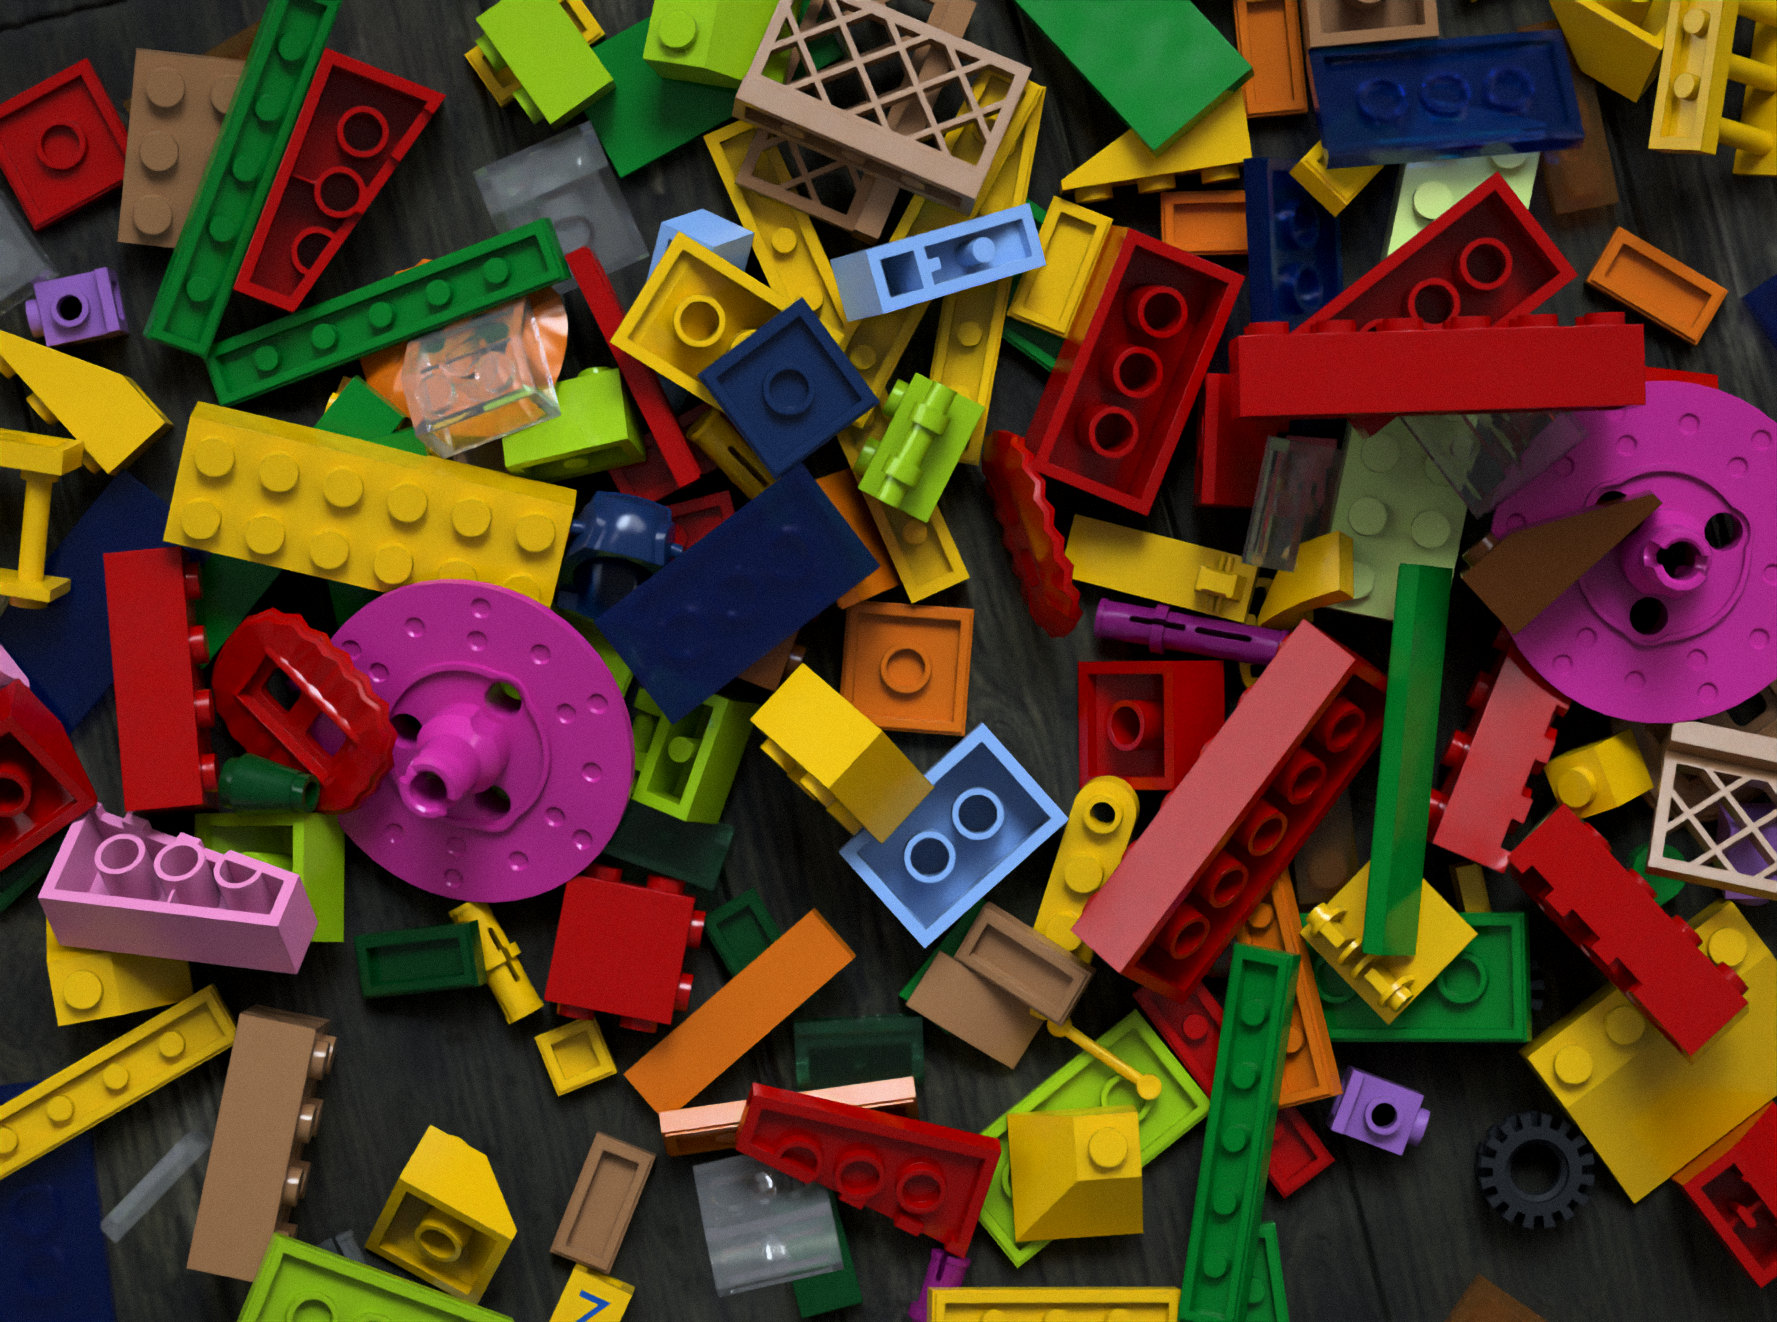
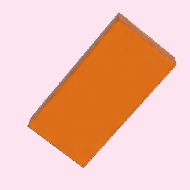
M1231 0L1236 50L1253 67L1255 74L1241 86L1246 119L1254 120L1307 114L1308 105L1297 0Z
M1288 189L1160 192L1159 194L1160 237L1162 242L1196 256L1282 255L1290 253Z
M1620 226L1616 227L1583 282L1692 347L1698 344L1728 293L1727 289Z

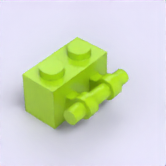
M918 373L914 374L910 384L898 379L881 411L882 414L892 418L881 442L869 436L852 471L863 476L857 488L927 523L985 407Z
M654 666L647 687H639L633 704L634 707L638 708V712L632 726L635 745V775L631 799L686 822L718 824L753 727V723L749 719L759 710L760 704L705 682L677 679L678 674L676 672Z

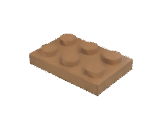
M136 48L117 242L168 248L176 247L246 60Z

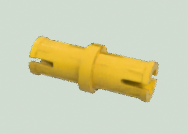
M468 901L448 912L454 922L478 920L487 984L499 1003L508 1025L544 1006L542 999L540 1000L516 956L521 953L516 941L509 943L488 903Z

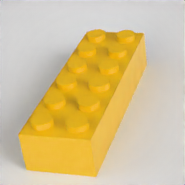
M198 401L190 415L163 541L385 593L402 586L438 579H467L487 582L528 596L551 609L574 513L577 490L435 456H423L350 436Z

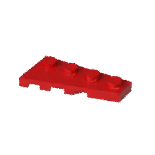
M752 1082L735 1135L737 1151L806 1184L815 1181L838 1192L839 1200L860 1210L865 1205L894 1219V1226L916 1237L923 1233L944 1243L946 1251L962 1259H965L1002 1152L1000 1139L754 1082Z

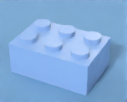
M982 722L923 774L935 788L883 844L862 828L839 849L841 856L924 948L932 943L1069 820Z

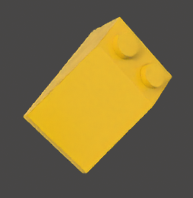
M678 231L611 338L610 343L725 414L697 374L793 302ZM820 320L839 345L845 335Z

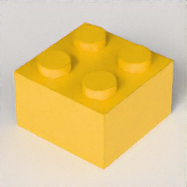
M804 663L790 675L749 719L767 737L766 741L760 746V749L787 773V776L812 800H818L827 808L826 811L853 836L863 827L877 841L883 844L935 788L879 727Z

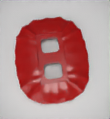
M995 430L992 434L984 437V453L981 455L982 472L986 476L984 481L986 491L995 501L993 516L1003 527L1001 544L1012 554V573L1021 580L1023 602L1029 605V613L1037 626L1043 627L1051 639L1056 637L1064 638L1074 630L1080 617L1083 615L1078 604L1081 593L1072 584L1074 565L1064 554L1065 538L1054 527L1055 508L1045 498L1046 481L1034 469L1035 455L1027 449L1024 437L1008 430Z
M272 607L258 614L247 616L229 636L215 662L211 684L216 710L224 719L231 737L239 742L247 753L256 754L303 771L306 774L316 775L320 782V797L314 810L315 812L342 815L364 808L368 799L380 790L383 779L395 766L392 751L398 737L397 731L389 720V703L373 692L369 676L354 667L348 652L333 646L327 633L310 628L301 614H284ZM278 667L301 689V696L290 711L284 709L267 689V683ZM323 712L346 735L345 742L334 756L330 755L313 738L311 733L313 725Z

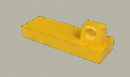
M1078 514L1074 515L1064 553L1074 565L1072 580L1243 624L1247 622L1262 562Z

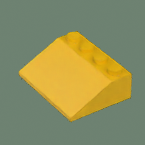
M1720 897L1687 923L1702 939L1703 944L1698 948L1716 967L1721 961L1725 962L1748 986L1749 990L1743 997L1749 1002V1013L1693 1065L1664 1038L1610 981L1517 1051L1634 1204L1777 1096V960L1735 904L1730 900Z

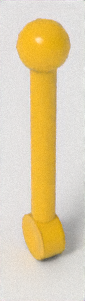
M1070 1017L1061 1027L1048 1019L1047 1028L1053 1036L1067 1037L1136 1085L1137 1092L1142 1098L1152 1100L1160 1095L1162 1084L1156 1075L1138 1072L1073 1027Z

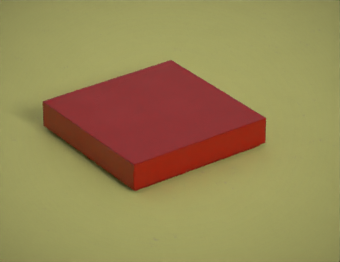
M88 58L79 61L0 104V167L35 231L41 232L123 187L128 130Z

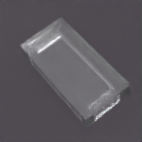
M198 1129L196 1131L191 1130L185 1134L100 1223L102 1224L100 1229L115 1243L119 1242L212 1147V1142Z

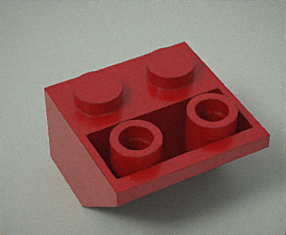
M1771 1100L1670 1177L1746 1278L1759 1288L1764 1287L1777 1277V1105Z

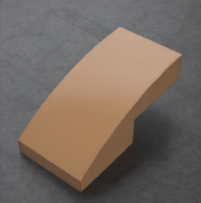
M940 949L906 1002L908 1007L1013 1070L1044 1020L1029 1014V1006Z

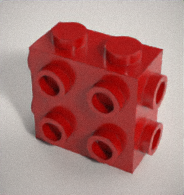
M591 862L584 869L583 873L580 872L567 881L544 1000L558 1003L556 1013L562 1016L593 1021L595 1011H602L621 1015L619 1022L621 1027L657 1033L658 1023L671 1025L675 1010L687 1012L694 975L683 973L682 971L687 947L700 948L706 912L695 910L697 895L684 893L686 881L648 874L647 884L643 885L621 880L623 873L621 868Z

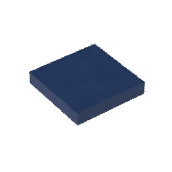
M799 297L697 374L698 378L775 480L880 403L803 297Z

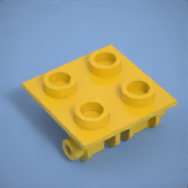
M1369 860L1327 905L1322 902L1309 913L1305 919L1308 924L1299 933L1365 1002L1390 1025L1476 938L1478 933L1423 878L1415 955L1381 956L1363 953L1362 941L1370 868Z

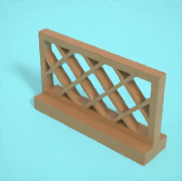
M779 0L749 71L744 76L735 96L732 116L970 217L1032 68L872 0H825L833 21L800 32L791 10L795 0ZM839 7L854 13L843 16ZM869 19L884 25L893 46L860 58L848 27ZM786 23L791 36L777 41ZM838 31L850 62L818 73L805 43ZM899 32L912 37V39L902 42ZM926 45L943 50L952 71L920 83L907 52ZM796 47L808 78L784 85L762 74L770 56ZM898 57L910 87L878 99L865 68ZM959 58L967 60L972 64L962 67ZM990 70L1013 80L1005 99L979 108L967 77ZM855 72L868 103L847 111L831 105L823 84ZM957 82L969 113L937 124L925 93ZM813 88L817 98L807 95L803 91ZM915 97L927 129L908 136L892 131L882 109ZM873 113L877 124L862 117ZM998 114L990 133L985 118ZM975 123L984 145L977 165H972L951 156L942 135ZM933 139L936 149L921 142Z
M825 0L810 1L799 27L800 32L833 21V18L829 17L816 23ZM872 0V1H875V2H877V3H879V4H882V5L886 6V4H889V3L894 2V1H896V0ZM920 0L933 6L927 24L963 38L976 7V2L971 0ZM847 10L842 12V15L846 16L854 12ZM906 35L901 37L902 42H904L906 40L912 39V37ZM891 42L859 54L860 58L893 45ZM931 45L915 49L911 63L920 83L948 73L950 65L943 50ZM796 47L792 49L785 85L808 78L807 75L791 82L801 59ZM846 59L844 61L821 69L817 72L821 73L834 67L840 66L842 64L850 62V59ZM904 76L900 87L878 95L877 98L879 99L910 87L906 76ZM941 88L925 93L931 110H933ZM915 97L893 105L887 116L890 129L904 136L924 130L926 127ZM866 99V101L846 108L844 110H850L852 108L868 103V101ZM758 127L734 184L852 234L851 237L875 246L900 187L865 172L860 181L855 168L839 161L808 173L796 143L780 136L767 140L770 132ZM787 142L799 171V177L779 185H774L752 175L761 152ZM846 167L856 192L847 214L845 215L822 205L812 180ZM804 184L810 199L789 190Z
M1695 721L1671 723L1661 745L1658 764L1661 766L1644 873L1777 901V881L1770 880L1773 876H1777V853L1760 832L1777 821V808L1753 823L1733 797V795L1746 787L1763 789L1777 806V738ZM1681 772L1700 776L1714 795L1689 809L1673 788L1675 773ZM1722 781H1724V782H1729V783H1732V784H1730V785H1728V786L1726 787V786L1722 783ZM1721 803L1741 831L1716 845L1696 818ZM1671 807V809L1677 815V818L1673 819L1668 823L1669 812ZM1683 826L1687 828L1705 852L1690 863L1663 857L1665 838ZM1749 839L1769 867L1755 876L1738 873L1724 854ZM1713 862L1716 868L1708 867L1706 865Z

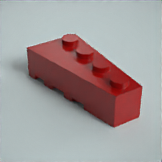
M325 47L234 284L233 292L289 314H294L447 95Z
M181 546L103 553L125 812L147 818L219 811L218 784L220 770L217 754L213 753L210 728H213L215 725L214 702L211 689H205L204 672L202 670V664L209 663V643L206 626L197 625L194 601L204 597L200 561H190V553Z
M1500 621L1491 641V647L1498 649L1499 652L1490 673L1482 670L1478 672L1466 699L1465 705L1474 710L1465 731L1462 732L1454 729L1443 751L1440 764L1449 768L1439 791L1431 788L1426 842L1504 874L1508 865L1506 856L1511 852L1500 847L1505 835L1509 834L1512 836L1518 826H1522L1533 802L1530 799L1532 788L1527 787L1526 783L1530 774L1537 777L1547 765L1558 730L1551 727L1556 715L1560 717L1565 716L1573 699L1548 683L1528 663L1516 647L1505 625Z
M1564 803L1506 856L1512 880L1664 1038L1693 1065L1749 1013V1002L1743 997L1749 988L1725 962L1721 961L1715 967L1698 948L1703 944V941L1692 927L1677 914L1671 919L1654 901L1658 895L1648 882L1634 869L1630 868L1627 871L1610 853L1613 849L1603 836L1588 822L1583 824Z

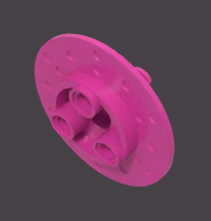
M1645 381L1646 405L1628 410L1562 412L1549 422L1531 440L1508 474L1497 500L1491 531L1499 538L1508 529L1593 506L1599 497L1610 491H1617L1622 497L1647 490L1655 494L1663 504L1515 636L1507 627L1506 629L1528 663L1548 683L1581 705L1604 715L1627 721L1677 723L1708 717L1735 707L1756 695L1777 678V423L1761 410L1744 400L1715 388L1680 381ZM1725 512L1733 522L1734 531L1731 539L1726 544L1713 548L1705 539V526L1712 516ZM1680 541L1685 549L1683 564H1672L1669 573H1666L1663 565L1657 562L1656 554L1660 548L1666 550L1671 544ZM1644 597H1653L1659 606V618L1650 629L1636 631L1630 622L1631 608L1638 600Z
M438 579L402 586L381 595L351 616L331 638L333 646L348 652L354 667L369 676L373 692L389 703V720L398 733L392 751L395 766L383 779L380 790L368 799L364 808L347 814L337 815L341 828L372 860L407 883L430 893L469 902L497 903L525 899L550 891L571 880L601 853L615 834L631 797L635 775L634 734L629 712L612 673L590 643L566 620L532 598L505 587L467 579ZM501 682L513 686L518 691L521 700L507 695L502 688ZM324 712L311 729L313 738L332 756L337 753L345 742V733ZM405 714L414 716L421 723V729L414 728L407 721ZM495 785L502 788L509 796L510 801L497 796L491 786Z

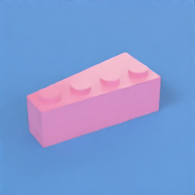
M99 802L72 821L38 896V900L59 945L289 974L298 973L318 925L300 875L232 850L225 854L205 848L201 839L182 832L177 837L152 829L149 820L129 813L124 818L106 812L103 804Z

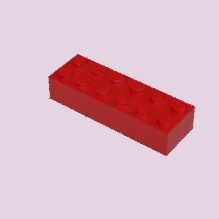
M1625 312L1585 313L1583 317H1575V326H1558V314L1518 315L1516 319H1509V328H1491V316L1450 317L1448 321H1442L1443 330H1424L1423 318L1383 319V322L1376 323V331L1357 332L1356 320L1316 321V324L1310 325V333L1289 334V322L1249 323V326L1244 327V335H1238L1228 342L1231 421L1628 410L1646 405L1644 324H1625Z
M1303 618L1296 629L1281 641L1275 657L1255 684L1248 687L1242 693L1238 700L1237 708L1216 736L1204 744L1200 750L1198 760L1177 788L1165 796L1160 805L1159 812L1139 839L1132 842L1126 848L1122 855L1121 863L1100 891L1088 899L1084 905L1082 915L1070 931L1119 974L1183 1005L1382 741L1388 677L1362 656Z

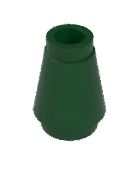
M245 753L240 758L231 757L226 761L220 774L218 793L222 805L225 808L233 809L234 813L241 817L300 812L311 813L315 810L319 801L320 782L316 775L306 774L303 771L253 753Z

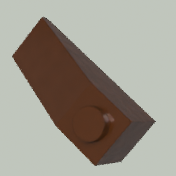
M1647 490L1508 529L1499 538L1492 531H1489L1462 555L1468 566L1460 572L1461 578L1515 636L1663 503L1652 491Z

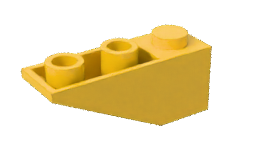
M1242 87L1158 158L1148 150L1131 130H1128L1062 179L1059 184L1060 196L1074 194L1076 204H1086L1114 198L1112 191L1114 187L1137 184L1139 194H1151L1176 189L1175 178L1201 174L1203 185L1239 179L1238 168L1248 167L1253 161Z
M0 330V372L8 379H11L16 373L33 391L26 398L27 402L47 424L53 427L60 421L76 440L84 441L82 463L93 474H96L103 468L107 474L119 476L174 426L132 378Z

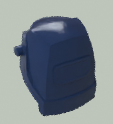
M596 491L591 501L585 505L578 520L573 519L570 525L569 533L571 535L564 550L559 572L557 611L601 626L642 632L648 631L651 628L655 613L669 595L674 559L680 560L683 553V546L675 543L676 524L672 522L671 509L635 495Z

